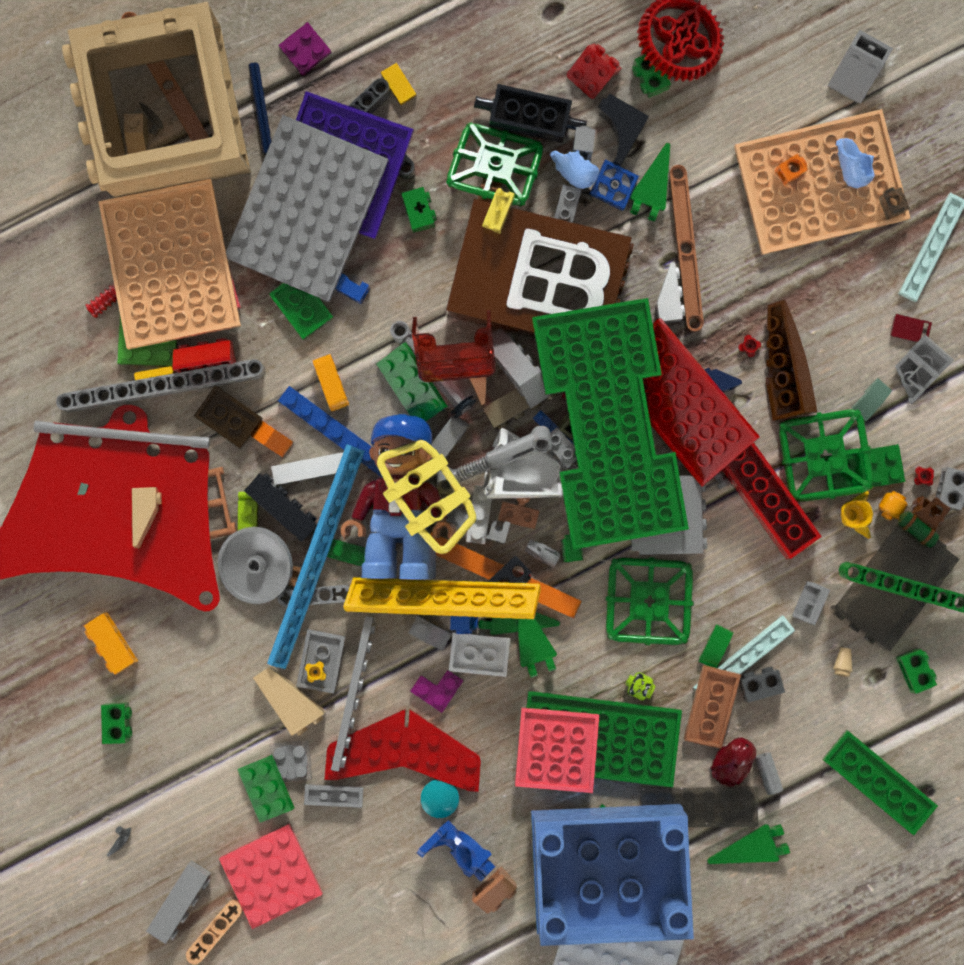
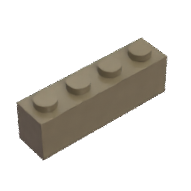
M517 388L482 408L493 429L498 428L499 430L508 426V421L515 418V420H518L525 416L524 412L530 409L524 395L521 396ZM549 394L550 396L546 399L550 401L556 398L558 394ZM541 402L532 407L531 410L533 411L542 406Z

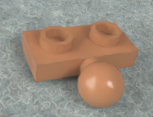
M516 498L518 504L502 501L498 520L535 529L540 510L525 507V504L531 498Z

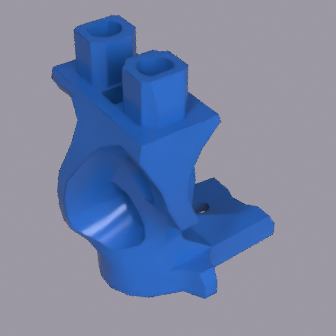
M449 820L417 851V854L423 858L431 849L446 845L452 849L450 853L456 859L463 874L469 878L474 874L480 881L496 867L488 859L492 855L491 852L483 849L465 832L457 830Z

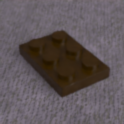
M216 385L194 414L195 418L240 449L243 448L263 419Z

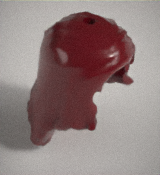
M738 737L728 743L727 746H722L716 752V758L710 767L712 777L720 784L734 787L736 784L740 785L748 773H750L756 759L757 750L754 744L743 737Z

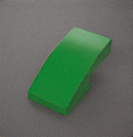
M716 624L707 639V644L698 661L707 666L717 668L729 645L733 632Z

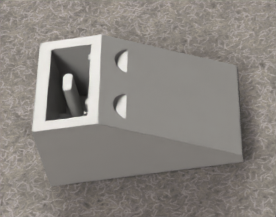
M859 30L827 86L861 104L893 48Z

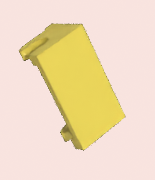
M501 188L496 190L482 227L501 233L515 198L514 193H506Z

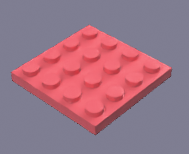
M521 707L515 786L593 793L599 714Z
M290 823L219 858L252 929L323 894Z

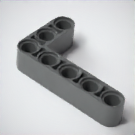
M383 78L376 79L348 106L372 114L390 97L389 83ZM383 86L386 88L382 93L377 92L379 87ZM365 100H372V103L368 106L363 104ZM405 155L399 176L408 180L414 177L416 170L413 161ZM406 165L412 167L409 172H403L402 168Z

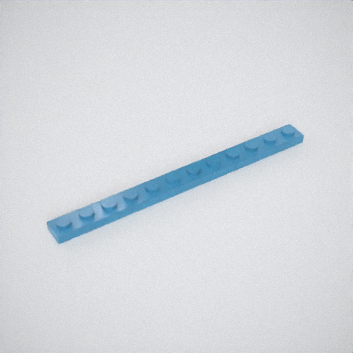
M346 444L267 664L286 669L363 458L364 450Z

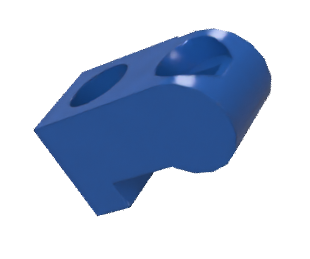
M341 274L336 290L362 304L370 290V286L363 281L359 286L350 281L345 274Z

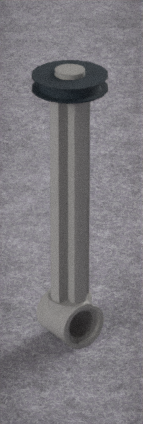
M396 321L392 324L390 332L394 341L400 345L407 342L431 381L454 407L451 411V414H455L454 418H458L466 413L476 402V399H472L473 395L466 398L413 336L407 323ZM399 329L406 330L402 336H397L396 332Z

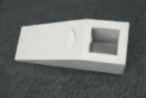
M675 262L671 263L668 267L655 305L657 319L661 318L665 324L681 322L682 316H685L684 305H681L680 302L682 287L678 286L677 279H680L679 268L675 266Z

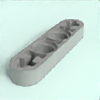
M348 585L315 587L309 605L345 602L346 599H343V596H336L337 600H333L334 592L332 589L336 588V592H342V588L349 591L350 587ZM286 589L278 596L280 605L288 607L286 601L282 600V596H285L286 592L288 596H292L294 589ZM324 589L330 592V598L327 601L320 598V592Z

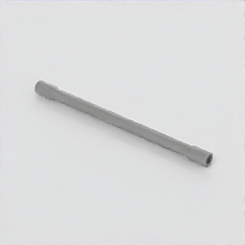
M35 421L34 432L110 438L183 445L209 449L210 437L168 435L55 424L43 421Z

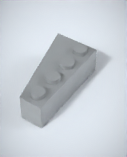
M500 328L483 340L490 355L499 367L503 369L508 379L513 382L521 396L524 395L530 408L550 396L545 395L541 378L542 371L538 366H533L534 362L528 354L526 356L523 354L525 353L519 343H514L515 339L510 332L506 334Z

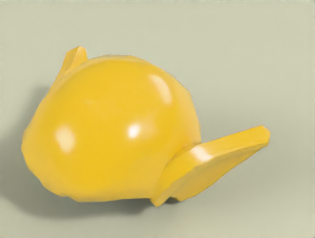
M866 491L853 498L852 501L842 505L841 520L845 526L854 528L856 532L870 539L871 534L868 526L873 520V510L870 503L867 502L869 491Z

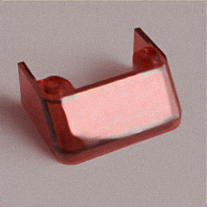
M487 310V327L480 328L475 332V342L437 345L436 339L432 334H419L417 317H413L412 337L418 376L422 381L438 382L492 376L495 373L496 361L491 310Z

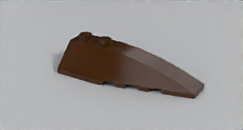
M781 300L769 304L767 307V330L769 331L767 348H769V359H766V367H768L766 387L773 421L817 413L806 355L786 300Z

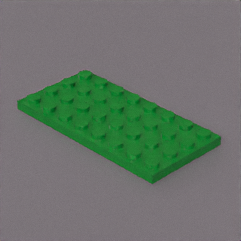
M528 691L526 708L599 714L594 778L673 787L682 715L681 709Z

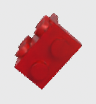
M594 43L586 47L567 72V78L589 98L594 99L609 80L617 75L622 68L619 66L620 63L612 56L609 57L601 45Z

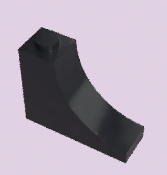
M609 93L607 99L603 97L598 106L600 108L599 116L609 123L615 133L617 155L613 163L621 167L647 123L649 116Z

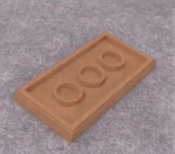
M703 665L683 738L685 741L718 749L722 748L741 674Z

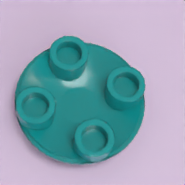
M436 779L430 781L423 788L421 805L428 815L434 818H445L457 809L459 793L454 785Z

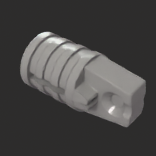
M532 539L525 549L528 554L552 568L555 567L561 555L560 552L553 550L551 547Z

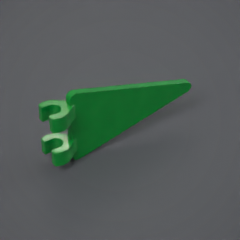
M670 143L664 145L632 192L630 200L634 201L630 214L637 216L640 206L643 204L651 207L648 220L655 222L659 210H665Z
M537 612L535 613V620L541 629L560 625L558 620ZM491 618V621L479 620L478 628L490 629L491 635L518 632V622L516 618Z
M535 618L517 619L520 665L522 667L527 666L531 678L538 676L534 664L544 660L549 672L556 670L553 657H556L557 653Z
M764 824L707 859V862L709 864L778 862L779 856L789 854L790 849L787 843L775 846L773 837L784 835L781 824L771 828L768 824Z

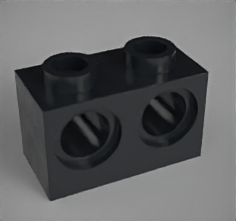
M515 555L487 582H499L505 579L509 583H527L531 579L529 575L532 572ZM516 566H520L523 569V575L518 578L512 574V570Z

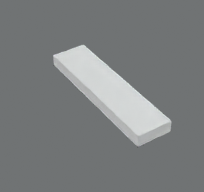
M343 453L271 466L274 484L281 485L336 474Z

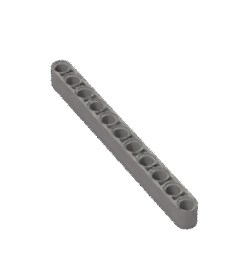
M252 359L67 392L57 397L56 404L61 410L75 412L209 388L215 385L220 386L254 380L264 376L265 366L259 360ZM260 365V371L253 374L251 372L252 366ZM235 368H241V374L238 377H233L232 375ZM217 371L222 372L220 380H214V374ZM197 375H203V381L200 384L195 383ZM179 378H184V385L182 387H177L176 385ZM164 381L166 386L163 390L159 391L157 388L158 383ZM141 385H146V392L140 394L139 387ZM123 388L128 390L125 397L120 396V391ZM107 391L109 393V397L107 400L103 401L101 399V395L103 392ZM85 395L90 397L87 404H83L82 401ZM70 398L71 404L65 408L64 401Z

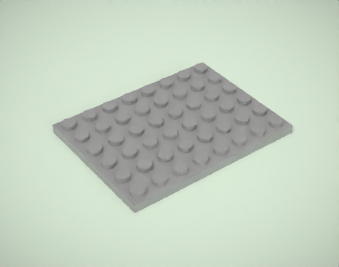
M282 115L226 250L227 259L330 302L389 159Z

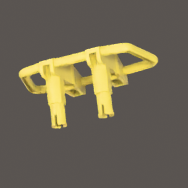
M419 440L383 452L378 457L377 466L388 487L383 492L384 497L388 503L395 501L409 521L405 528L411 536L419 533L435 552L439 554L448 553L476 521V513L469 499L471 496L465 487L460 486L447 465L449 463L443 454L439 455L437 450L428 442ZM423 448L431 455L432 460L415 470L409 471L406 476L394 483L385 465L387 459ZM441 470L455 492L432 504L415 518L402 496L419 488L421 484L434 477ZM416 475L419 483L416 485L410 484L408 477ZM463 503L469 518L444 546H440L425 528L442 520L445 515ZM432 508H438L441 511L439 518H434L431 515Z

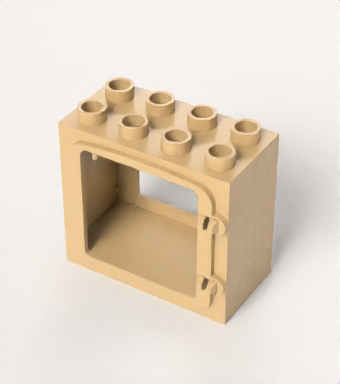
M208 2L173 9L165 8L159 12L114 21L106 20L100 24L68 30L70 44L62 45V51L68 69L74 68L78 78V82L70 84V89L75 106L82 107L86 116V121L79 122L78 128L83 144L85 146L90 145L94 154V159L86 161L88 175L92 184L98 183L101 191H107L117 198L206 179L214 181L251 173L221 25ZM195 54L212 137L126 155L109 72Z

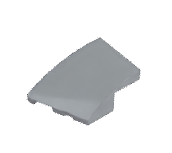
M926 334L895 366L911 404L954 361Z

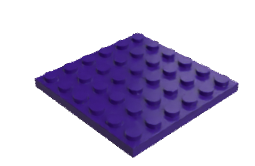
M306 91L296 118L297 121L389 159L359 231V234L376 239L414 129Z

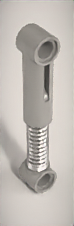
M537 426L531 431V434L487 452L485 458H479V461L476 459V462H470V465L467 463V466L449 469L458 483L482 472L491 470V468L496 470L535 452L545 453L552 447L550 430L545 426ZM440 470L437 473V489L440 493L450 494L454 492V489Z

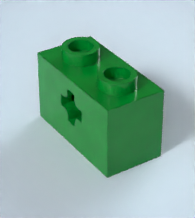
M424 187L401 193L413 233L435 227L434 221H437L434 209L430 210L428 204L432 202L429 191L425 192ZM421 206L423 212L419 213L417 207Z

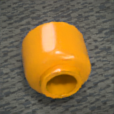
M895 491L886 493L878 505L879 510L882 512L881 516L889 521L892 518L899 519L908 506L905 501L906 497Z

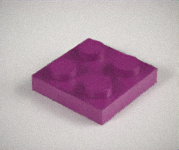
M308 22L278 45L302 76L332 53Z

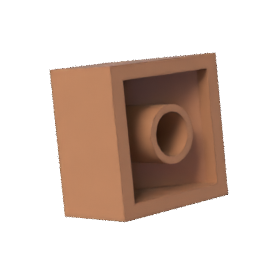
M501 866L472 892V901L487 914L491 911L495 912L502 906L501 902L505 898L510 899L516 894L517 884Z

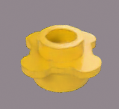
M323 662L309 663L305 666L309 682L312 683L315 680H324L326 678V674L323 671Z

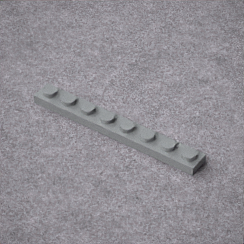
M365 616L331 767L333 771L339 772L340 768L345 767L347 757L343 755L345 748L348 749L351 737H348L349 729L354 727L355 718L352 715L353 711L358 709L360 700L356 697L358 690L362 691L364 680L361 679L362 671L366 672L368 660H365L367 652L370 653L372 641H369L371 633H375L377 624L373 622V617Z

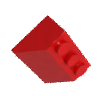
M220 338L216 340V343L209 344L208 341L198 342L197 346L192 347L189 344L178 346L179 349L173 350L172 367L174 371L179 373L235 363L236 357L233 342L227 338Z

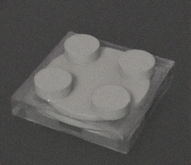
M309 740L270 744V755H273L284 782L312 779Z

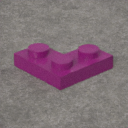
M449 670L446 671L438 685L421 675L410 692L442 713L464 680Z

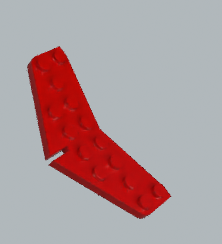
M406 709L349 734L348 737H351L348 749L345 748L343 755L347 757L345 767L340 768L339 772L331 770L337 740L330 743L327 747L324 780H339L398 767H406L464 790L479 792L480 756L411 709L409 710L408 727H405Z

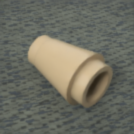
M840 648L833 667L835 675L850 677V673L853 672L851 649Z

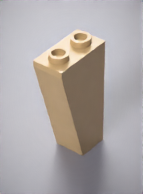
M273 666L268 667L253 677L291 736L294 734L301 735L308 730L307 725L310 723L315 725L324 719L322 715L326 711Z

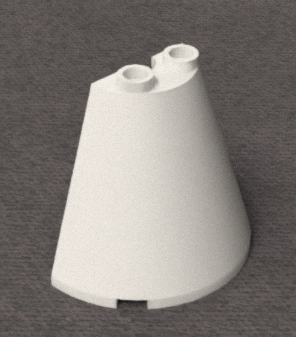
M501 428L492 446L496 449L520 437ZM535 452L496 470L491 468V470L485 471L484 493L487 495V498L491 499L561 498L563 494L559 472L564 470L557 462L559 461L557 458L546 452Z

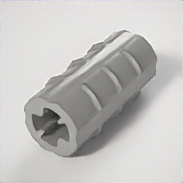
M771 752L757 755L755 760L767 795L783 791Z

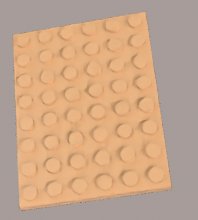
M882 109L734 145L761 255L910 219ZM842 138L852 139L858 146L859 151L874 156L872 165L875 176L873 181L867 186L861 188L847 186L843 179L837 154V140ZM799 154L800 158L803 157L805 159L808 170L804 175L784 186L775 169L779 164ZM789 165L791 172H797L795 166Z
M212 179L98 201L126 348L128 350L241 327Z

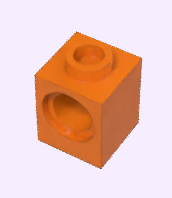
M796 154L779 164L775 172L784 186L806 173L808 170L807 163L803 157L800 158L799 154ZM789 165L795 166L797 172H791Z

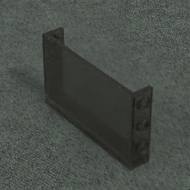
M897 524L866 567L939 587L960 559L946 549L947 546L940 540L937 541L936 545L928 548L920 544L918 539L906 530H902V527ZM870 572L866 575V581L871 577ZM888 577L884 580V586L888 584ZM853 582L837 605H832L830 609L834 611L833 615L839 620L843 621L845 619L849 622L848 626L857 633L859 631L865 635L864 639L869 643H876L885 651H891L927 602ZM906 583L902 585V591L906 588ZM923 588L919 592L920 596L923 594Z

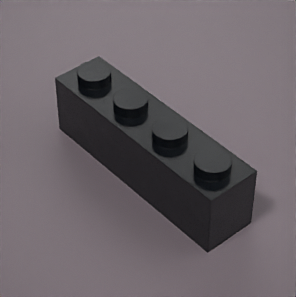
M259 473L244 491L302 542L317 526L318 522L316 520L318 518L310 511L308 513L302 509L303 505L294 498L292 500L288 497L287 494L289 492L281 485L277 487L273 483L274 479L269 474Z

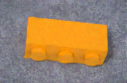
M103 613L84 625L86 636L95 643V650L100 657L103 656L105 659V666L110 673L113 672L114 675L119 674L138 662V659L109 613Z

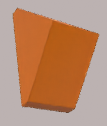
M264 421L260 422L251 435L281 457H284L293 444L292 440Z

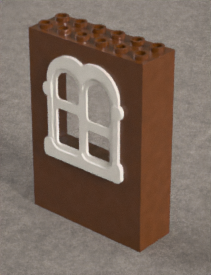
M474 199L446 308L447 317L495 329L502 328L504 331L535 338L532 317L572 311L552 304L555 288L558 283L583 289L588 295V303L585 308L620 303V299H617V296L621 295L625 281L622 280V277H625L629 267V262H626V260L630 258L634 244L631 243L632 237L515 208H510L501 233H497L482 227L491 202ZM535 245L565 252L566 256L560 274L530 266ZM574 255L586 256L594 261L596 272L590 279L580 280L570 277L569 272ZM527 276L548 280L549 284L543 302L522 297Z

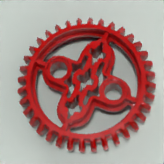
M656 0L651 3L641 16L637 30L639 34L637 40L640 41L638 47L643 48L641 54H646L644 61L649 60V67L654 65L656 67L655 72L658 70L662 71L661 76L667 73L668 79L674 77L675 81H678L680 78L682 82L686 81V79L690 82L693 79L697 80L710 73L720 60L724 46V35L721 34L723 28H719L721 22L716 21L717 15L713 16L711 14L712 9L709 11L706 9L707 4L701 5V0L697 2L694 0ZM668 9L686 11L681 13L677 20L670 16L656 17L658 13ZM700 21L709 34L711 48H709L708 39L697 32ZM650 28H653L654 37L665 44L662 56L653 44ZM685 56L693 60L702 57L706 59L702 64L695 67L675 65L680 63Z

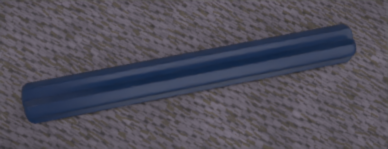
M254 62L248 66L262 152L266 155L272 141L260 67L257 62Z

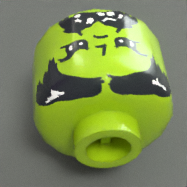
M641 672L635 673L634 676L630 675L625 684L628 686L627 693L641 701L646 698L649 699L655 689L653 679Z

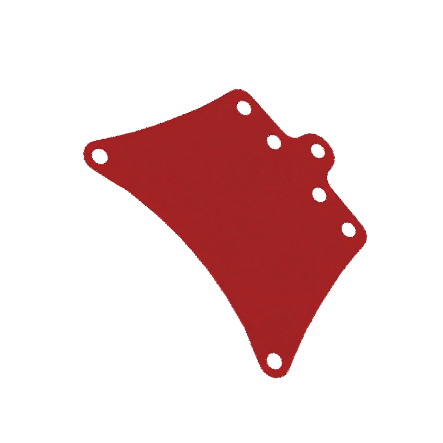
M135 405L119 406L113 411L109 422L105 426L97 427L150 433L146 413ZM128 411L136 415V420L132 424H126L123 421V415ZM39 433L27 472L0 528V580L28 573L84 572L119 577L145 584L167 592L203 612L211 611L217 607L220 601V594L212 559L207 496L209 452L207 449L101 438V446L92 448L89 445V436L64 434V439L60 443H54L51 440V434ZM150 444H157L160 448L159 454L155 457L147 454V447ZM188 450H194L198 454L197 460L193 463L187 462L184 458ZM81 483L89 485L85 495H77ZM156 487L162 494V504H159V510L141 547L134 548L132 488ZM204 591L210 592L213 596L212 602L208 605L202 604L199 600L200 594Z

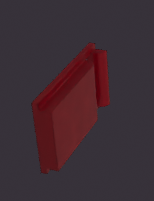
M895 314L890 335L918 342L921 339L924 323L928 324L926 335L929 337L932 322Z

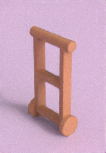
M223 467L208 470V478L217 477L221 495L219 499L208 501V509L223 505L228 528L211 531L210 540L232 535L238 531L236 523H232L221 477L222 474H225Z

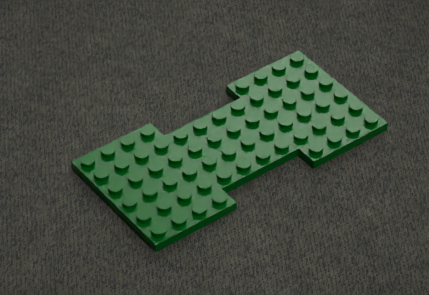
M648 298L532 317L545 395L565 392L578 469L559 472L572 550L689 530L676 453L656 455L643 378L661 376L662 374Z

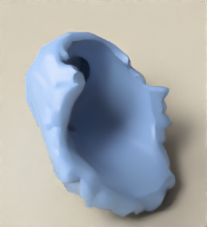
M842 138L837 140V154L843 179L847 186L853 188L867 186L873 181L875 176L872 165L874 156L859 151L858 146L852 139Z
M579 150L572 153L568 152V154H562L558 151L551 152L550 156L556 163V170L575 188H589L597 180L599 168L590 163V160H584Z

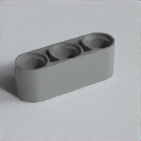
M455 414L449 419L432 443V447L437 450L439 455L443 454L445 459L470 426L461 418H454Z

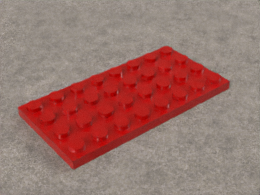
M658 318L653 323L662 375L643 378L650 424L669 448L676 453V456L701 487H703L756 442L760 436L665 322Z

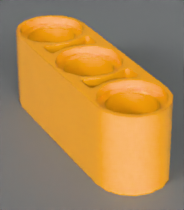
M331 354L312 360L331 412L349 406Z

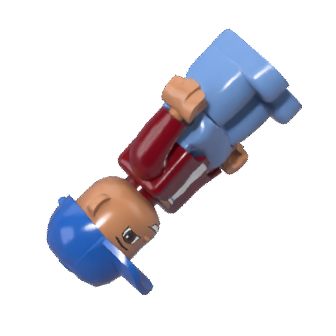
M406 414L381 418L374 425L371 434V444L374 445L369 450L371 459L375 461L377 466L378 457L383 452L419 440H424L432 446L430 426L424 419ZM423 448L387 459L385 465L394 483L406 476L409 471L415 470L427 463L432 457ZM412 475L408 477L410 484L416 485L419 483L418 478H412ZM383 477L367 483L356 502L351 515L353 519L344 522L341 526V535L344 539L351 535V529L354 525L358 528V537H366V527L362 520H365L373 506L370 531L376 533H370L367 538L365 562L362 564L361 578H396V543H403V563L400 565L399 579H435L436 552L419 533L413 536L409 534L405 528L409 521L396 502L388 503L383 495V492L388 489ZM428 481L421 484L419 488L402 496L415 518L426 510V504L429 508L432 504L442 500L438 489ZM432 508L431 514L434 518H439L441 511L438 508ZM447 515L434 526L433 538H440V530L443 527L448 529L447 537L449 539L456 533L457 528L453 523L447 522ZM428 526L425 529L431 534L430 527Z

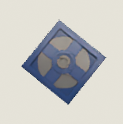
M605 159L589 195L624 211L639 176Z

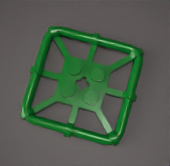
M470 122L466 124L458 146L453 151V160L447 174L446 183L449 187L482 196V199L485 200L487 198L493 200L495 192L489 191L492 181L503 183L515 195L512 205L524 206L529 198L534 180L537 179V170L544 146L540 141L509 133V130L504 129L502 131ZM480 133L501 138L499 145L486 142ZM469 134L473 136L480 146L479 153L464 150ZM506 140L526 145L518 150L504 147ZM533 152L535 153L530 168L516 164L518 158ZM461 159L475 161L473 168L456 174ZM498 161L499 165H493L492 163ZM512 173L527 177L522 194L511 179ZM473 176L487 179L484 189L464 184L460 181Z
M847 409L823 414L818 412L817 415L793 418L779 424V438L783 457L781 463L784 465L787 489L796 501L806 502L826 498L832 500L835 497L859 494L872 490L874 487V476L870 458L871 446H868L865 421L860 410ZM851 417L839 434L825 436L823 421ZM856 421L861 447L845 450L843 437ZM818 422L820 437L806 439L790 427ZM787 432L804 443L805 457L790 458ZM825 450L832 454V457L828 458L829 461L820 458V455ZM862 453L866 480L848 469L846 455ZM807 462L809 475L796 491L792 464ZM847 473L862 485L834 489L832 474ZM827 475L829 490L801 494L813 477Z
M622 557L611 560L608 596L605 599L607 601L606 632L608 639L617 642L645 643L648 646L650 644H686L690 636L692 606H694V601H692V565L684 561L661 560L654 557H649V559ZM621 565L648 566V582L634 581ZM654 567L681 568L666 583L653 582ZM617 569L631 584L630 598L615 597ZM685 573L684 601L669 600L670 586ZM648 596H652V599L655 600L651 607L644 603V599H648ZM615 602H630L629 616L614 629ZM669 605L684 606L683 633L668 619ZM632 620H646L645 636L618 633ZM651 621H664L677 637L651 636Z

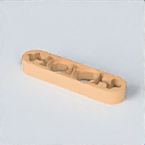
M230 900L186 952V959L189 963L199 964L241 915L243 909L238 900ZM234 905H236L238 907L236 910L238 913L233 912L232 915L228 918L226 915L231 910L229 906L233 907ZM219 919L224 920L226 928L218 929L216 921ZM210 934L213 937V943H204L203 936ZM201 946L203 949L198 954L200 958H193L192 951L195 952Z

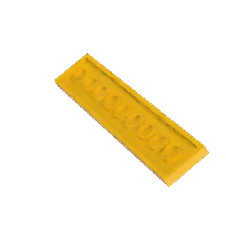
M353 577L343 607L345 612L534 619L541 587L540 584Z

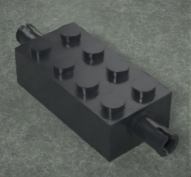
M497 85L493 100L476 96V101L474 102L475 109L490 111L489 127L505 129L509 130V132L563 143L566 130H576V127L587 125V120L571 118V115H569L572 100L506 85Z

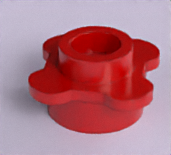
M746 335L738 349L741 352L747 353L748 357H754L755 351L761 347V342L752 338L751 335Z
M919 466L915 469L916 478L914 483L916 485L926 484L931 486L933 484V468H922Z

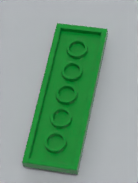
M848 730L841 735L822 759L913 836L938 807L936 803Z

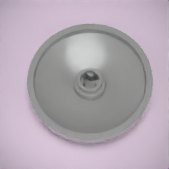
M247 527L230 535L221 546L218 555V572L226 589L237 599L251 604H262L277 598L288 587L293 573V562L287 545L277 534L261 527Z

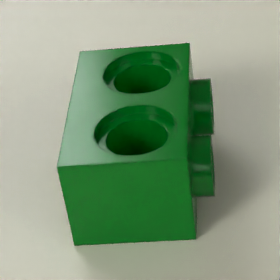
M645 54L634 60L632 71L635 77H639L641 81L640 88L642 93L647 94L648 98H651L669 90L671 82L667 77V73L661 76L662 71L658 70L655 72L656 67L654 65L650 66L651 69L649 70L642 68V64H650L649 60L644 61ZM652 80L657 81L659 86L653 87L649 82Z
M916 648L896 656L910 693L917 694L937 686L935 681L937 676L934 670L929 667V657L925 651ZM916 656L918 663L912 666L911 659ZM923 674L925 676V682L923 684H920L918 682V678L920 675Z
M129 702L105 703L101 705L102 744L127 743L132 738V727H129L132 708L129 707ZM115 708L121 711L120 718H116L113 715ZM115 728H119L121 730L122 734L120 738L114 735Z

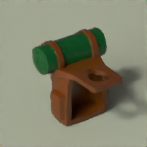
M922 495L912 502L911 512L907 511L900 515L898 525L902 527V530H906L918 539L920 544L931 548L939 540V534L936 531L943 524L944 517L950 511V507L937 497L929 501ZM936 505L941 506L943 511L939 509Z

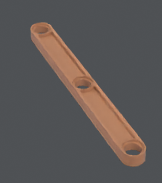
M126 12L122 15L121 19L137 15L133 12ZM164 60L150 64L147 63L148 69L191 141L210 138ZM166 81L173 82V87L169 90L163 88V84Z
M674 165L669 172L682 299L685 308V326L688 331L695 333L702 329L704 320L688 177L684 166ZM676 169L681 170L683 177L680 179L674 178L673 171ZM689 244L691 252L688 254L683 253L681 246ZM693 318L697 319L700 323V326L696 329L691 328L689 325V321Z

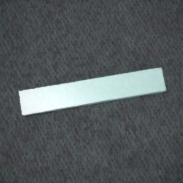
M952 193L948 194L898 293L899 295L917 302L964 209V199Z
M782 615L717 668L742 674L791 635L795 629ZM698 683L693 687L695 691L697 689Z

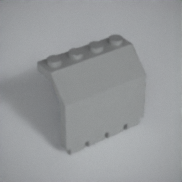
M680 476L689 530L631 539L632 551H639V555L704 553V550L707 549V538H703V530H707V520L703 519V511H706V499L702 500V492H706V485L701 487L693 476Z

